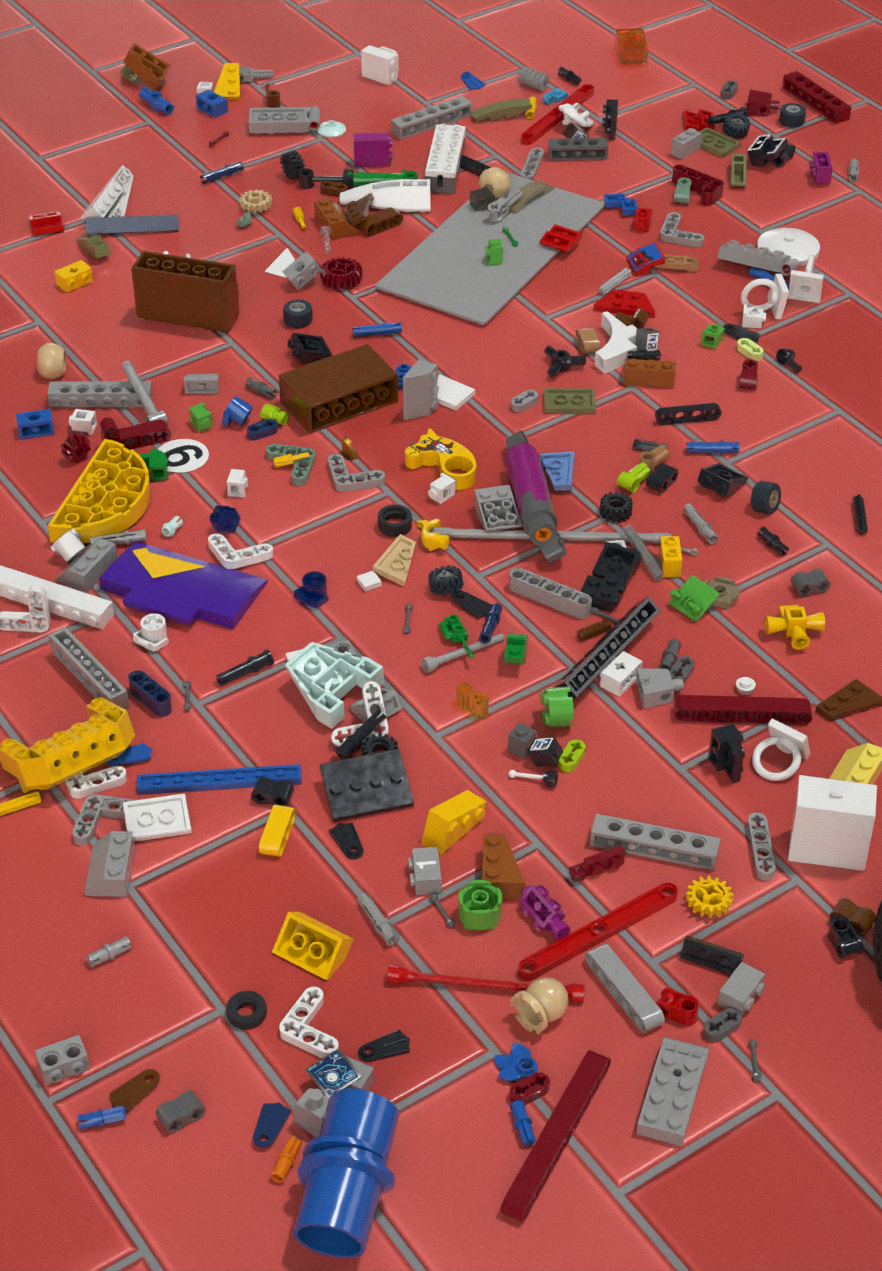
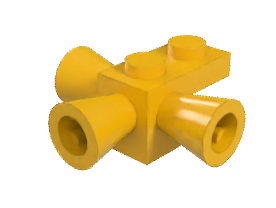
M798 605L779 606L780 617L765 616L764 620L767 635L784 630L786 637H791V646L796 650L805 649L810 644L806 629L825 630V616L823 612L807 616L804 606L798 607Z

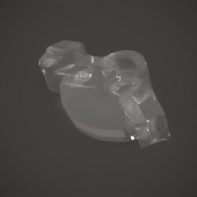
M322 226L320 228V235L324 236L322 246L325 253H331V238L328 236L331 234V227Z

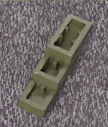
M528 98L512 99L486 105L472 111L476 123L489 117L491 122L502 116H505L507 120L531 109L532 105Z

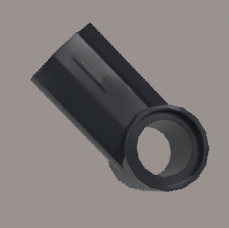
M787 144L778 157L772 160L774 165L780 167L785 164L788 158L792 159L796 147Z

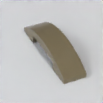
M533 181L519 189L523 196L509 207V211L515 214L525 208V202L538 194H548L554 190V187L542 181Z

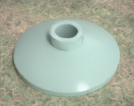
M329 120L321 123L317 132L324 137H338L346 132V127L340 122Z

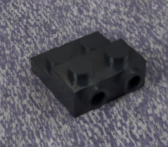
M607 99L606 105H603L605 118L602 119V126L605 127L604 132L610 134L609 140H615L618 100Z
M292 333L287 343L288 348L292 349L293 358H296L302 364L314 363L315 358L322 360L332 356L322 336Z
M718 463L701 468L697 482L707 489L715 490L721 496H728L734 494L738 486L746 484L748 477Z
M606 542L592 571V575L604 579L606 574L622 577L627 587L632 575H635L642 560L641 552L634 548L622 547L618 543Z
M606 574L604 579L588 575L580 592L588 594L592 598L591 608L596 607L599 610L612 613L615 606H619L621 594H624L626 590V583H624V578Z

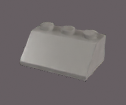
M419 359L403 377L404 419L428 416L437 409L439 405V400H437L439 386H437L439 377L437 364Z
M101 538L87 546L55 579L56 582L87 593L99 581V578L107 568L117 559L116 544Z
M111 831L93 844L84 896L127 897L135 853L133 831Z

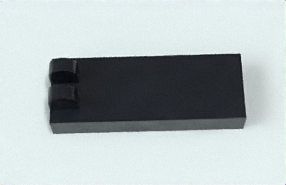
M687 935L684 939L680 958L732 975L743 961L744 954Z

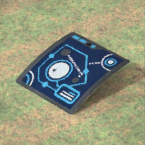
M336 1049L305 1069L328 1098L333 1092L344 1089L361 1078L357 1069L339 1049Z

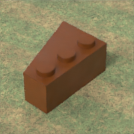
M133 43L123 61L154 91L157 90L171 66Z
M483 833L482 880L491 882V885L495 888L498 887L502 893V899L519 900L522 897L521 892L525 888V881L505 834Z

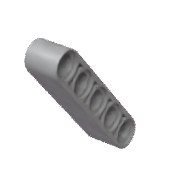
M522 568L510 570L509 589L511 591L580 619L590 617L592 598L588 594Z
M603 944L585 953L588 966L642 1033H646L664 1024L665 1018L661 1009L608 944Z

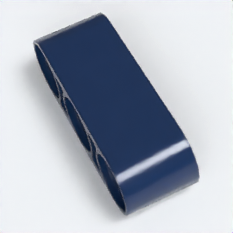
M136 670L129 674L130 693L158 716H168L172 712L171 697L167 690L143 671Z

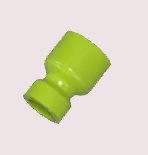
M268 403L263 406L260 413L261 420L274 419L282 426L287 423L289 416L287 412L281 411L280 407Z

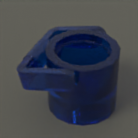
M318 571L305 574L302 578V586L294 590V598L312 608H318L327 603L329 597L327 596L326 576Z

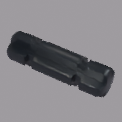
M635 439L633 442V449L640 450L641 448L642 451H652L660 446L657 442L645 440L642 442L640 439Z

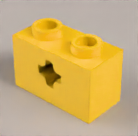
M82 260L54 271L56 285L66 293L93 282L92 268Z
M661 536L659 556L661 570L664 573L662 577H681L682 555L679 536Z

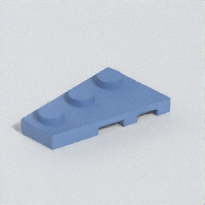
M574 451L540 454L541 462L554 491L572 490L575 463Z

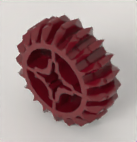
M344 257L331 258V260H326V263H323L321 266L320 278L323 285H327L328 288L332 287V289L336 288L338 290L351 289V287H356L357 284H360L363 277L362 267L355 259L351 260Z

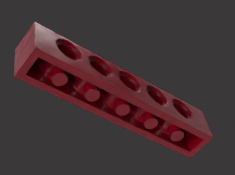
M795 71L783 76V89L835 124L850 120V105L803 74Z

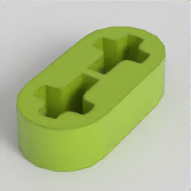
M572 740L567 744L558 762L561 771L568 773L577 768L585 756L586 746L583 741Z

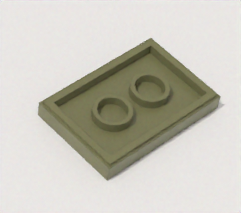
M708 127L700 131L702 133L701 149L718 157L724 158L741 148L739 141Z
M544 388V414H595L596 412L595 391L592 388Z

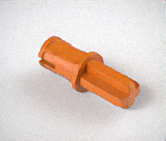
M293 1136L288 1139L283 1151L277 1156L278 1161L270 1176L271 1179L278 1183L285 1181L289 1169L296 1163L295 1157L302 1145L301 1140L297 1139V1137Z

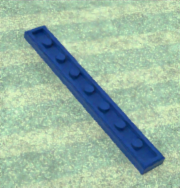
M301 764L137 775V795L254 787L260 777H267L273 781L302 784Z

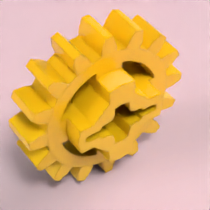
M710 876L706 880L699 877V882L693 880L692 886L688 885L686 894L688 907H693L694 913L700 911L701 917L705 914H708L709 918H712L713 914L721 917V912L727 914L728 908H732L734 893H731L732 887H726V881L720 883L719 877H716L715 880H711Z

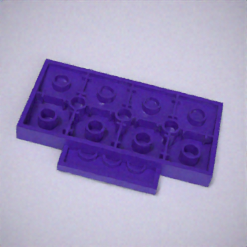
M135 542L107 568L99 578L101 590L124 596V606L150 614H159L164 618L190 626L197 618L234 629L266 586L267 579ZM146 548L150 553L205 567L152 578L132 550Z

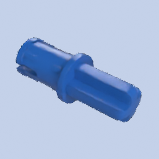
M520 1100L515 1101L510 1105V1110L515 1120L514 1128L518 1130L522 1144L530 1146L536 1141L531 1127L532 1119L527 1115L524 1102Z
M118 1106L105 1110L99 1108V1111L79 1114L78 1121L89 1120L88 1122L79 1123L80 1130L99 1125L105 1127V1124L125 1120L126 1110L124 1106Z

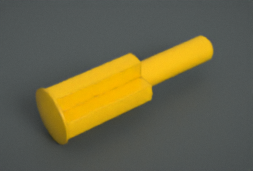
M295 207L293 213L296 221L300 223L302 229H305L306 225L302 209Z
M308 452L294 456L287 454L275 457L274 464L278 468L294 464L293 461L307 458L310 455Z

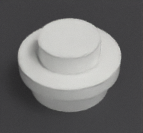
M741 677L736 681V688L740 694L749 695L755 689L756 683L749 677Z

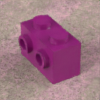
M813 152L812 161L809 162L812 178L815 179V183H831L833 167L828 152Z

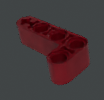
M678 164L673 166L672 182L677 184L680 178L690 179V190L702 194L701 203L703 205H713L723 197L724 182L684 165Z
M106 417L100 422L102 442L104 439L112 440L123 444L128 450L168 441L171 437V432L166 422L161 419L118 429L113 418Z

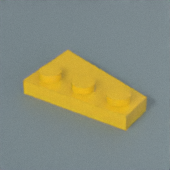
M239 63L224 64L214 90L216 94L227 100H240Z

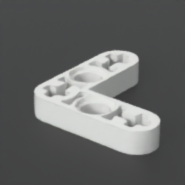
M212 534L208 537L209 549L226 569L240 568L270 560L273 557V547L269 544H259L235 551L223 535Z
M40 585L30 586L27 594L30 613L0 612V630L47 631L51 619L46 590ZM39 606L43 608V611H38L34 607ZM18 620H24L27 623L21 624L18 622Z
M374 681L365 683L362 687V697L367 719L372 715L370 707L373 704L378 705L382 711L377 719L383 713L386 716L379 684ZM369 685H371L372 688H376V692L373 693L374 699L378 697L379 701H372L368 703V700L372 699L371 694L366 692V690L369 688ZM386 718L379 724L380 727L384 728V731L381 732L382 736L388 734ZM362 724L335 729L330 736L331 742L335 746H340L342 743L339 740H335L338 732L341 735L348 734L347 730L350 729V734L352 735L355 729L359 728ZM373 730L368 735L370 738H372L371 735L375 734L376 736H378V732H374Z
M113 766L85 776L82 773L64 783L71 797L79 799L123 785L127 781L126 769L122 766ZM96 780L103 781L101 784H93ZM78 783L80 789H77L75 787V784Z
M309 987L279 1025L280 1037L288 1043L320 1058H324L332 1053V1051L339 1049V1043L334 1037L308 1026L324 1003L323 991L318 987ZM298 1011H306L308 1013L305 1017L296 1016ZM306 1036H313L315 1037V1040L312 1042H305L303 1038Z

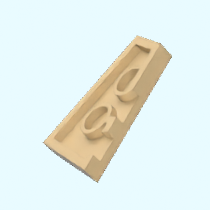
M400 534L373 565L372 571L404 587L416 542Z

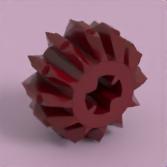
M76 432L72 436L68 434V438L63 439L64 443L60 445L63 456L71 462L83 460L84 456L88 455L87 452L91 450L89 439L84 434Z

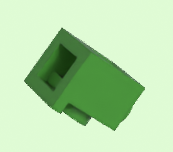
M501 239L488 240V246L485 248L487 265L503 264Z
M709 324L702 331L701 345L716 349L724 339L725 328L719 324Z
M205 403L189 408L190 422L199 432L212 428V414L206 410Z

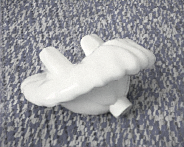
M567 103L559 106V110L564 113V120L562 121L564 126H582L587 128L591 127L594 122L588 117L590 115L588 111L582 114L577 112L580 108L578 103L574 105Z

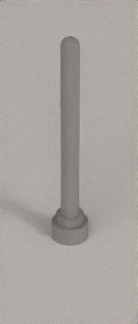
M498 634L492 636L490 643L483 644L479 641L468 645L471 652L503 641L505 636ZM465 647L436 658L431 656L425 657L421 660L423 670L426 673L435 671L438 665L468 653Z

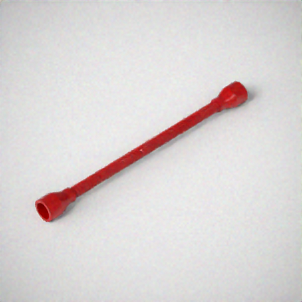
M389 965L387 973V983L395 984L407 981L413 982L415 980L421 982L422 980V982H442V984L479 986V988L490 987V989L499 988V990L510 989V991H526L530 985L529 983H510L509 981H490V979H470V977L464 978L459 976L450 977V975H433L430 973L419 974V972L416 973L396 965ZM573 983L564 986L568 992V1000L583 1003L585 984Z

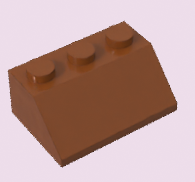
M329 198L314 201L315 218L331 240L360 234L356 225L352 226L347 213L341 206Z
M625 359L624 385L674 388L676 362Z

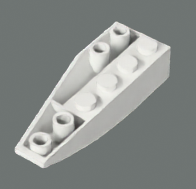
M123 165L119 168L81 217L84 220L85 218L123 217L125 215L134 177L130 170Z
M430 179L382 181L359 186L340 193V204L347 205L351 201H357L372 193L374 200L371 201L372 205L369 208L387 209L392 207L400 212L430 211Z

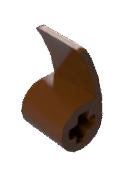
M268 83L266 84L267 106L269 108H279L280 92L277 90L269 91Z
M638 309L633 317L618 311L615 318L626 326L634 325L639 329L645 326L649 315L646 310Z

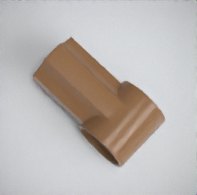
M663 445L656 447L652 451L641 452L639 464L642 462L647 464L650 473L654 472L655 466L669 458V452Z

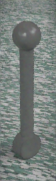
M411 604L405 606L407 614L406 624L403 628L404 634L411 632L409 627L410 611L413 608Z
M596 607L591 608V614L593 615L598 614L616 623L620 620L598 611Z
M185 681L183 683L185 688L184 710L189 711L191 709L189 704L191 682Z
M432 893L429 898L435 902L446 920V926L454 928L455 921L450 919L438 901V895Z
M751 1039L748 1044L751 1047L754 1067L752 1079L754 1082H760L762 1075L758 1070L757 1041Z

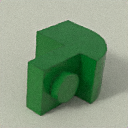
M150 449V453L139 454L147 466L151 480H168L169 469L167 456L164 452L158 449Z
M508 633L504 662L523 665L528 651V635Z

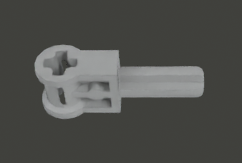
M239 66L240 84L243 82H253V79L273 78V70H252V67Z
M516 190L506 199L500 197L488 205L490 222L498 223L502 221L503 217L509 213V207L523 196L521 190Z

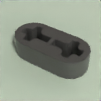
M727 81L721 89V98L726 100L732 99L737 92L738 83L736 81Z
M689 656L678 658L669 671L671 678L683 679L685 684L694 671L695 662L693 658Z
M728 1008L707 1020L703 1030L705 1039L710 1042H718L737 1031L741 1026V1013L736 1009Z

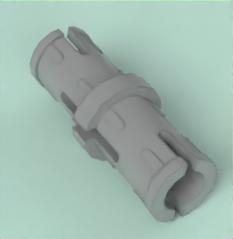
M855 158L849 161L848 174L851 182H856L860 173L859 161Z
M125 936L111 944L106 943L103 945V948L87 954L86 959H89L87 961L89 966L93 968L109 959L112 961L115 959V956L132 949L131 944L128 945L130 943L128 937Z

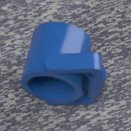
M234 396L223 412L222 424L229 426L234 420L238 424L243 425L252 412L253 406Z

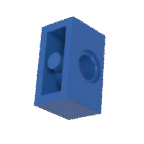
M208 89L196 95L197 109L217 118L228 112L227 99Z
M50 409L16 413L20 439L55 435Z

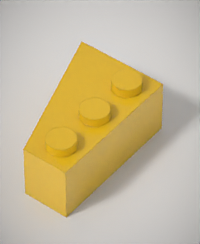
M466 790L430 809L421 845L426 848L437 847L438 855L441 856L483 819L486 813L487 801Z

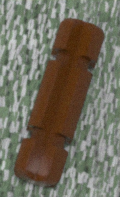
M609 619L602 620L601 623L597 622L578 630L577 637L580 641L586 640L588 636L591 638L603 633V630H610L612 623Z

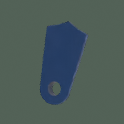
M279 1102L263 1104L253 1135L254 1144L261 1148L272 1145L291 1114V1110Z

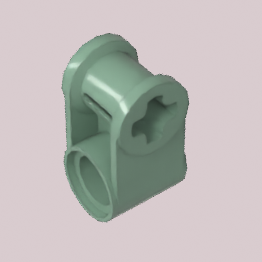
M678 179L674 193L675 203L689 204L691 192L690 179Z

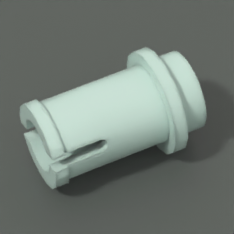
M179 516L173 517L170 522L162 526V533L165 536H173L175 531L183 525L182 519L176 522L180 518Z

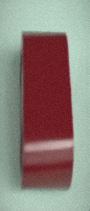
M537 1072L514 1083L510 1087V1102L513 1103L520 1100L527 1105L546 1095L550 1088L549 1077L545 1073Z

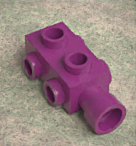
M533 884L526 886L521 892L522 897L519 899L522 904L521 910L528 916L532 915L535 919L533 924L538 929L551 931L557 940L567 936L571 929L565 921H562L566 916L561 910L562 906L556 900L551 899L548 895L549 891L544 886Z

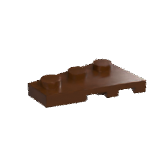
M372 193L357 201L349 202L345 207L352 226L367 219L368 207H371V201L374 200Z
M855 679L818 704L816 712L832 722L851 716L853 712L862 710V712L868 711L870 707L875 705L881 707L882 697Z

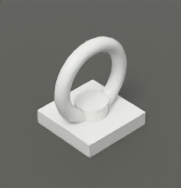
M814 255L808 257L805 272L791 271L789 299L820 303L824 275L813 273L815 265Z
M775 274L774 281L756 279L747 284L741 293L742 305L746 304L750 308H762L763 311L771 308L774 318L781 319L789 295L782 274ZM759 285L770 287L767 303L755 306L748 302L747 296L751 289Z
M771 719L768 723L770 737L764 739L756 746L752 755V763L755 771L761 777L771 781H781L791 777L798 770L801 758L808 759L810 748L806 735ZM776 745L781 751L788 754L792 753L793 761L790 767L779 773L765 770L761 765L760 756L767 747Z

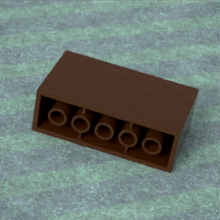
M142 251L131 268L138 318L229 332L239 315L236 265Z
M366 344L279 374L280 402L301 426L311 434L397 403L398 374Z

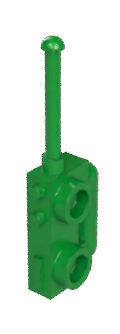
M452 614L447 618H443V622L439 623V628L444 638L448 641L452 640L453 643L461 641L469 655L468 657L470 659L474 658V654H472L466 643L469 634L461 623L459 616Z

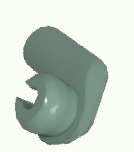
M245 212L244 218L240 217V220L237 219L238 227L245 228L252 223L250 212Z

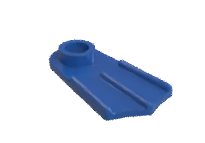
M466 71L461 74V79L469 90L480 89L485 86V83L470 72Z
M145 743L128 747L122 755L106 763L113 767L120 764L151 760L152 748L148 747Z

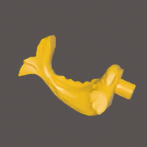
M424 519L417 521V527L422 529L421 541L425 548L429 549V551L437 548L447 549L449 536L439 535L438 532L430 533L429 531L434 529V527H440V520L427 521Z

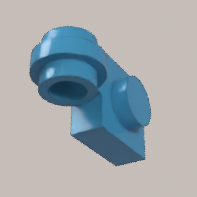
M555 88L544 94L542 101L546 105H551L554 101L559 103L568 97V93L560 88Z

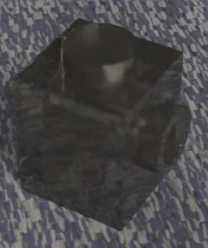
M486 187L470 191V205L476 212L488 209V205L494 201L493 193Z

